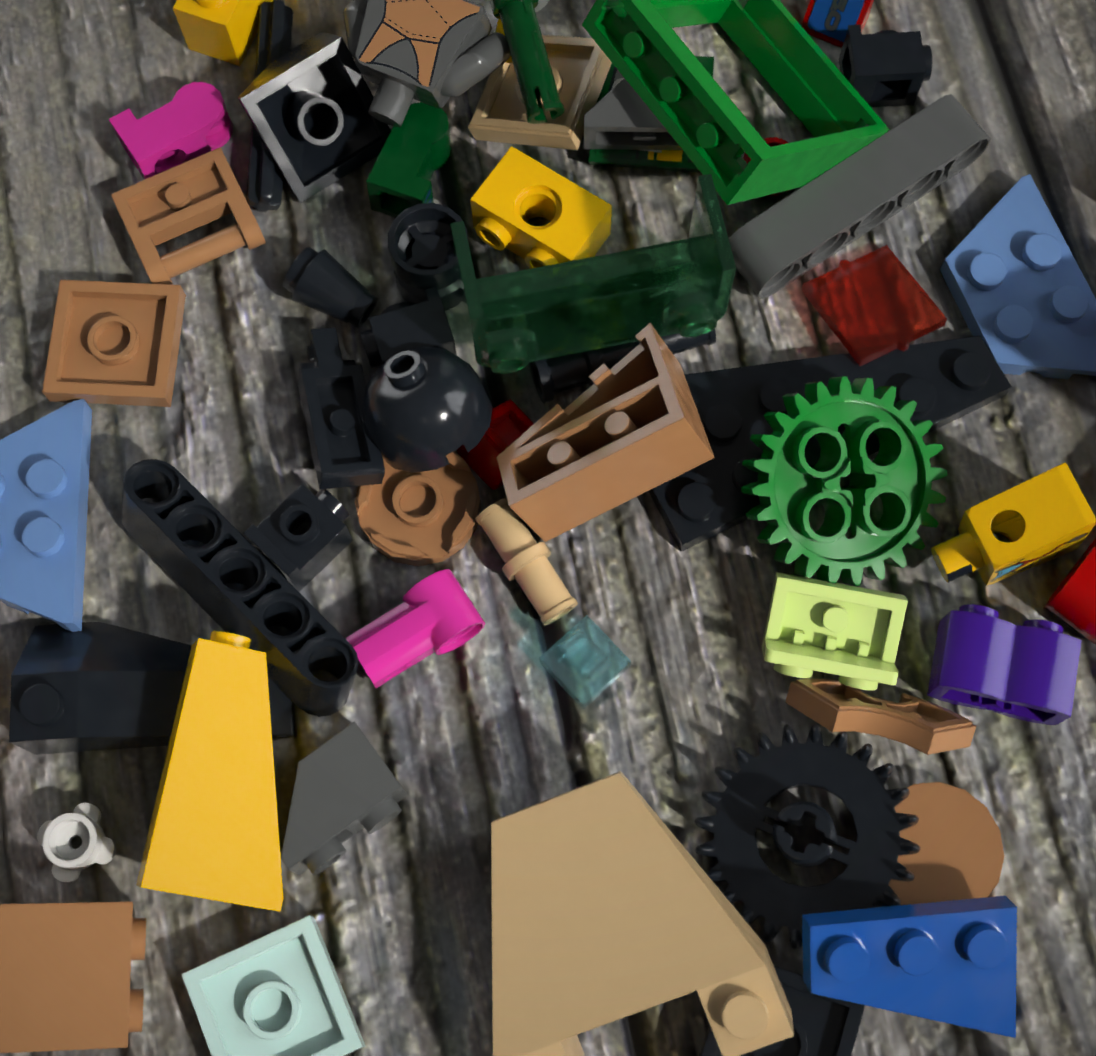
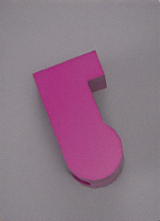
M193 82L184 85L176 92L171 102L138 120L129 108L108 119L122 147L144 180L219 147H223L229 141L233 132V124L220 91L213 85L205 82Z

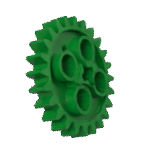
M847 376L831 377L827 387L822 381L806 383V399L799 393L785 394L783 396L784 406L788 415L779 411H769L764 414L767 423L773 429L771 435H751V441L762 449L763 452L761 459L751 458L743 460V466L758 473V481L741 487V492L759 496L760 501L759 505L746 513L747 519L766 521L768 523L757 537L759 543L769 545L781 542L773 559L784 564H790L796 560L794 574L811 578L817 572L818 580L836 584L840 577L844 584L860 586L863 573L867 578L883 580L885 579L884 562L899 568L907 566L902 547L905 546L918 550L924 549L925 544L916 532L919 526L937 528L939 524L926 511L928 504H939L946 501L944 495L931 490L932 481L948 475L946 469L931 467L930 458L937 455L943 449L942 444L924 443L922 437L930 430L933 423L931 420L910 421L917 403L914 400H900L894 404L896 397V387L879 386L874 391L872 378H855L851 385ZM841 424L845 427L842 435L838 432V427ZM874 432L878 437L880 447L879 453L871 462L865 448L869 435ZM814 436L820 444L821 454L817 464L811 468L806 462L804 453L808 440ZM849 475V485L840 487V477ZM879 496L884 507L883 515L880 521L874 525L870 517V506L873 500ZM819 500L824 507L825 517L821 527L814 532L810 527L809 512L812 506ZM850 527L852 534L849 538H846L845 534Z

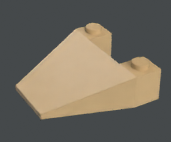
M621 771L491 822L493 1056H585L577 1036L578 1034L695 991L698 993L722 1056H740L794 1036L792 1011L764 942Z

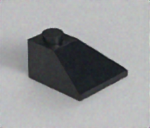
M325 32L318 33L272 61L237 97L299 203L304 202L378 156L391 132L388 124L375 119L368 113L374 97L359 68L356 66L352 55L349 53L343 38Z

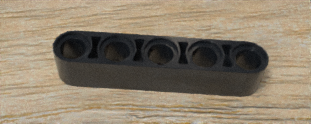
M157 459L142 460L133 464L126 471L123 479L122 523L128 533L225 632L250 638L249 649L266 653L268 677L300 709L307 714L318 717L330 716L340 711L347 702L359 664L357 653L352 645L175 467L168 462ZM154 498L161 501L150 503L143 501L142 499ZM196 540L202 542L204 545L191 546L185 544L184 541ZM236 582L243 584L249 589L237 591L228 588L225 584ZM281 626L287 628L293 634L280 636L272 633L267 628ZM316 670L328 671L337 680L331 682L321 681L314 677L311 672Z

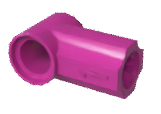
M450 569L438 571L424 578L407 591L403 597L402 604L345 638L356 651L360 664L375 688L380 687L434 652L437 655H442L455 650L471 640L484 628V620Z

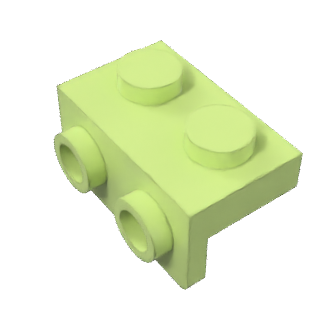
M776 572L762 642L764 661L774 663L773 669L775 671L797 678H811L813 671L839 675L838 681L840 683L861 690H876L878 683L896 685L899 671L895 665L908 600L905 595L840 583H829L823 580Z

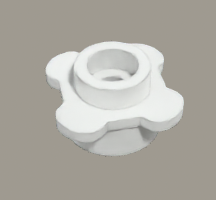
M80 803L75 807L73 813L62 814L53 821H46L39 828L37 834L38 843L43 846L46 857L53 863L51 871L57 880L66 883L73 882L79 877L80 872L95 863L105 865L113 859L116 852V844L111 838L105 837L99 823L101 811L97 806L91 803ZM80 836L82 838V845L77 849L72 848V839Z

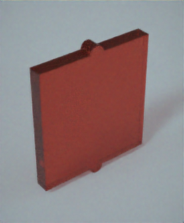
M887 245L851 262L845 259L841 260L838 268L804 283L802 287L804 295L859 366L895 349L906 351L909 348L910 342L945 326L947 321L946 316Z

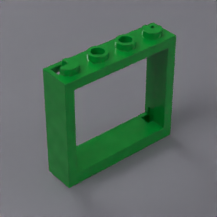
M596 0L582 23L585 30L727 205L803 187L890 131L887 125L779 0ZM719 23L814 138L770 147L672 28ZM744 152L751 159L748 164L741 156Z

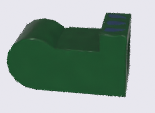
M422 102L413 103L408 109L401 128H392L366 180L371 210L396 218L403 210L414 205L433 203L432 183L430 181L432 174L445 165L451 152L449 121L447 114L442 108H435Z

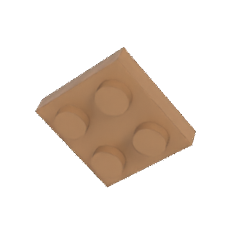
M60 280L42 393L51 402H72L84 399L87 403L171 407L186 299L181 285Z

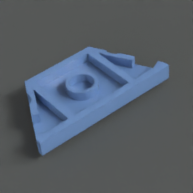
M1028 174L1018 180L945 258L940 271L972 336H981L1004 374L1021 375L1025 372H1035L1046 378L1069 379L1072 374L1096 376V298L1031 175Z
M84 399L74 400L0 440V600L11 608L29 614V612L54 621L62 628L72 632L82 631L92 427V409Z

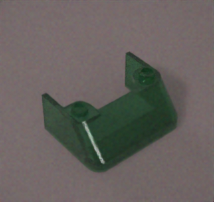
M711 174L698 176L688 239L491 277L475 278L464 221L450 223L461 298L476 361L481 366L490 367L494 373H513L525 368L529 362L636 342L638 340L635 335L649 323L652 324L660 337L680 333L683 337L701 336L714 330L717 326V321L727 311L736 265Z

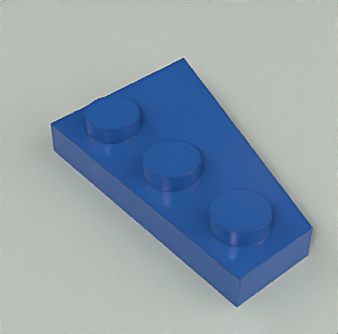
M995 896L802 915L803 981L811 994L1016 1038L1017 906L1008 897Z

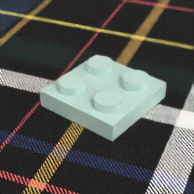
M309 915L181 974L211 1056H346L365 1047L314 916Z

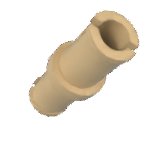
M503 498L488 506L475 518L505 562V565L502 567L503 573L509 581L516 579L541 617L540 620L543 625L546 626L555 622L578 605L576 599L572 598L549 562L548 557L551 555V551L545 542H536L525 523L509 507L507 498Z

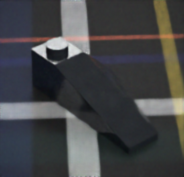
M99 621L82 622V631L75 632L64 629L59 624L35 626L11 675L9 742L35 755L168 746L192 645ZM268 677L272 739L295 737L294 702Z

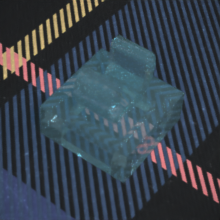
M588 615L539 657L540 664L582 709H585L631 665L629 658Z

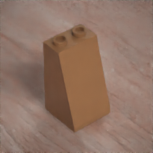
M133 902L0 904V1053L128 1048V1033L142 1032L144 1001L143 989H130L131 960H144L146 945V918H133Z

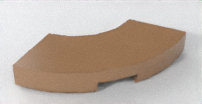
M799 679L790 682L785 703L831 732L854 731L879 735L904 743L927 755L970 747L976 725L972 724V721L929 701L902 693L899 703L868 696L861 689L846 686L835 679Z

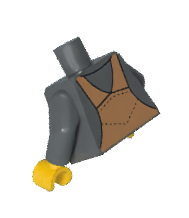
M351 0L343 10L349 53L355 59V64L365 79L379 85L368 113L375 119L393 127L401 128L413 99L435 108H442L450 97H459L504 62L513 63L501 19L497 22L495 33L490 34L492 26L484 6L469 0Z

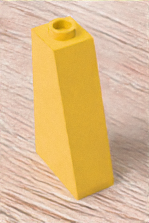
M212 631L210 640L198 638L191 647L136 885L141 888L280 912L283 902V885L266 653L249 649L250 638L228 632Z

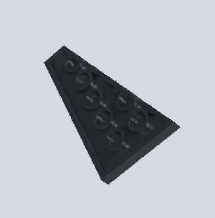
M981 336L684 374L715 458L648 492L679 550L682 552L748 520L746 513L760 504L759 496L741 492V487L758 481V473L743 466V460L751 458L761 459L763 452L762 449L751 441V435H771L773 429L767 423L764 414L769 411H779L788 415L784 406L783 396L785 394L799 393L806 399V383L822 381L827 387L831 377L847 376L851 385L855 378H872L874 391L879 386L896 387L894 404L900 400H914L917 403L910 421L931 420L933 425L927 433L1006 396L1012 386ZM843 424L838 427V432L842 435L845 430ZM874 432L869 435L866 441L865 449L870 460L876 458L880 447L878 437ZM814 436L808 440L804 453L806 462L811 468L817 464L821 454L820 444Z

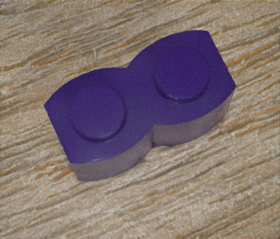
M974 604L962 605L959 607V611L951 610L939 621L927 695L960 706L992 710L1015 719L1056 726L1072 715L1082 640L1063 634L1064 628L1051 621L1033 619L1024 621L1023 626L1015 625L999 619V612L990 607Z

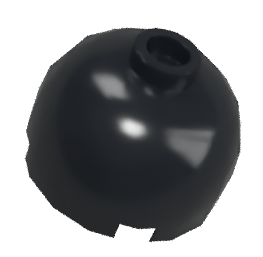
M430 346L399 352L383 363L366 385L362 406V414L370 439L381 450L386 463L394 469L412 473L437 470L450 464L446 455L456 451L462 445H464L467 453L479 444L490 427L493 410L483 384L472 366L447 349Z

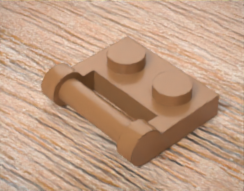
M221 147L111 194L152 284L172 285L171 278L247 245L249 250L266 244L260 227ZM228 214H233L236 224L165 255H159L156 249L157 245Z

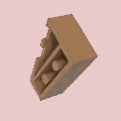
M651 323L635 335L640 344L615 366L609 369L603 363L588 376L594 384L563 410L559 404H556L496 457L509 507L544 542L715 458L681 364Z

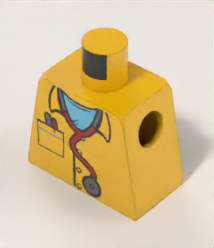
M1065 462L964 511L958 528L960 535L931 547V552L942 577L947 583L978 570L983 582L986 585H991L1078 549L1095 526L1096 517ZM993 533L1006 536L1010 542L1006 543L996 539Z

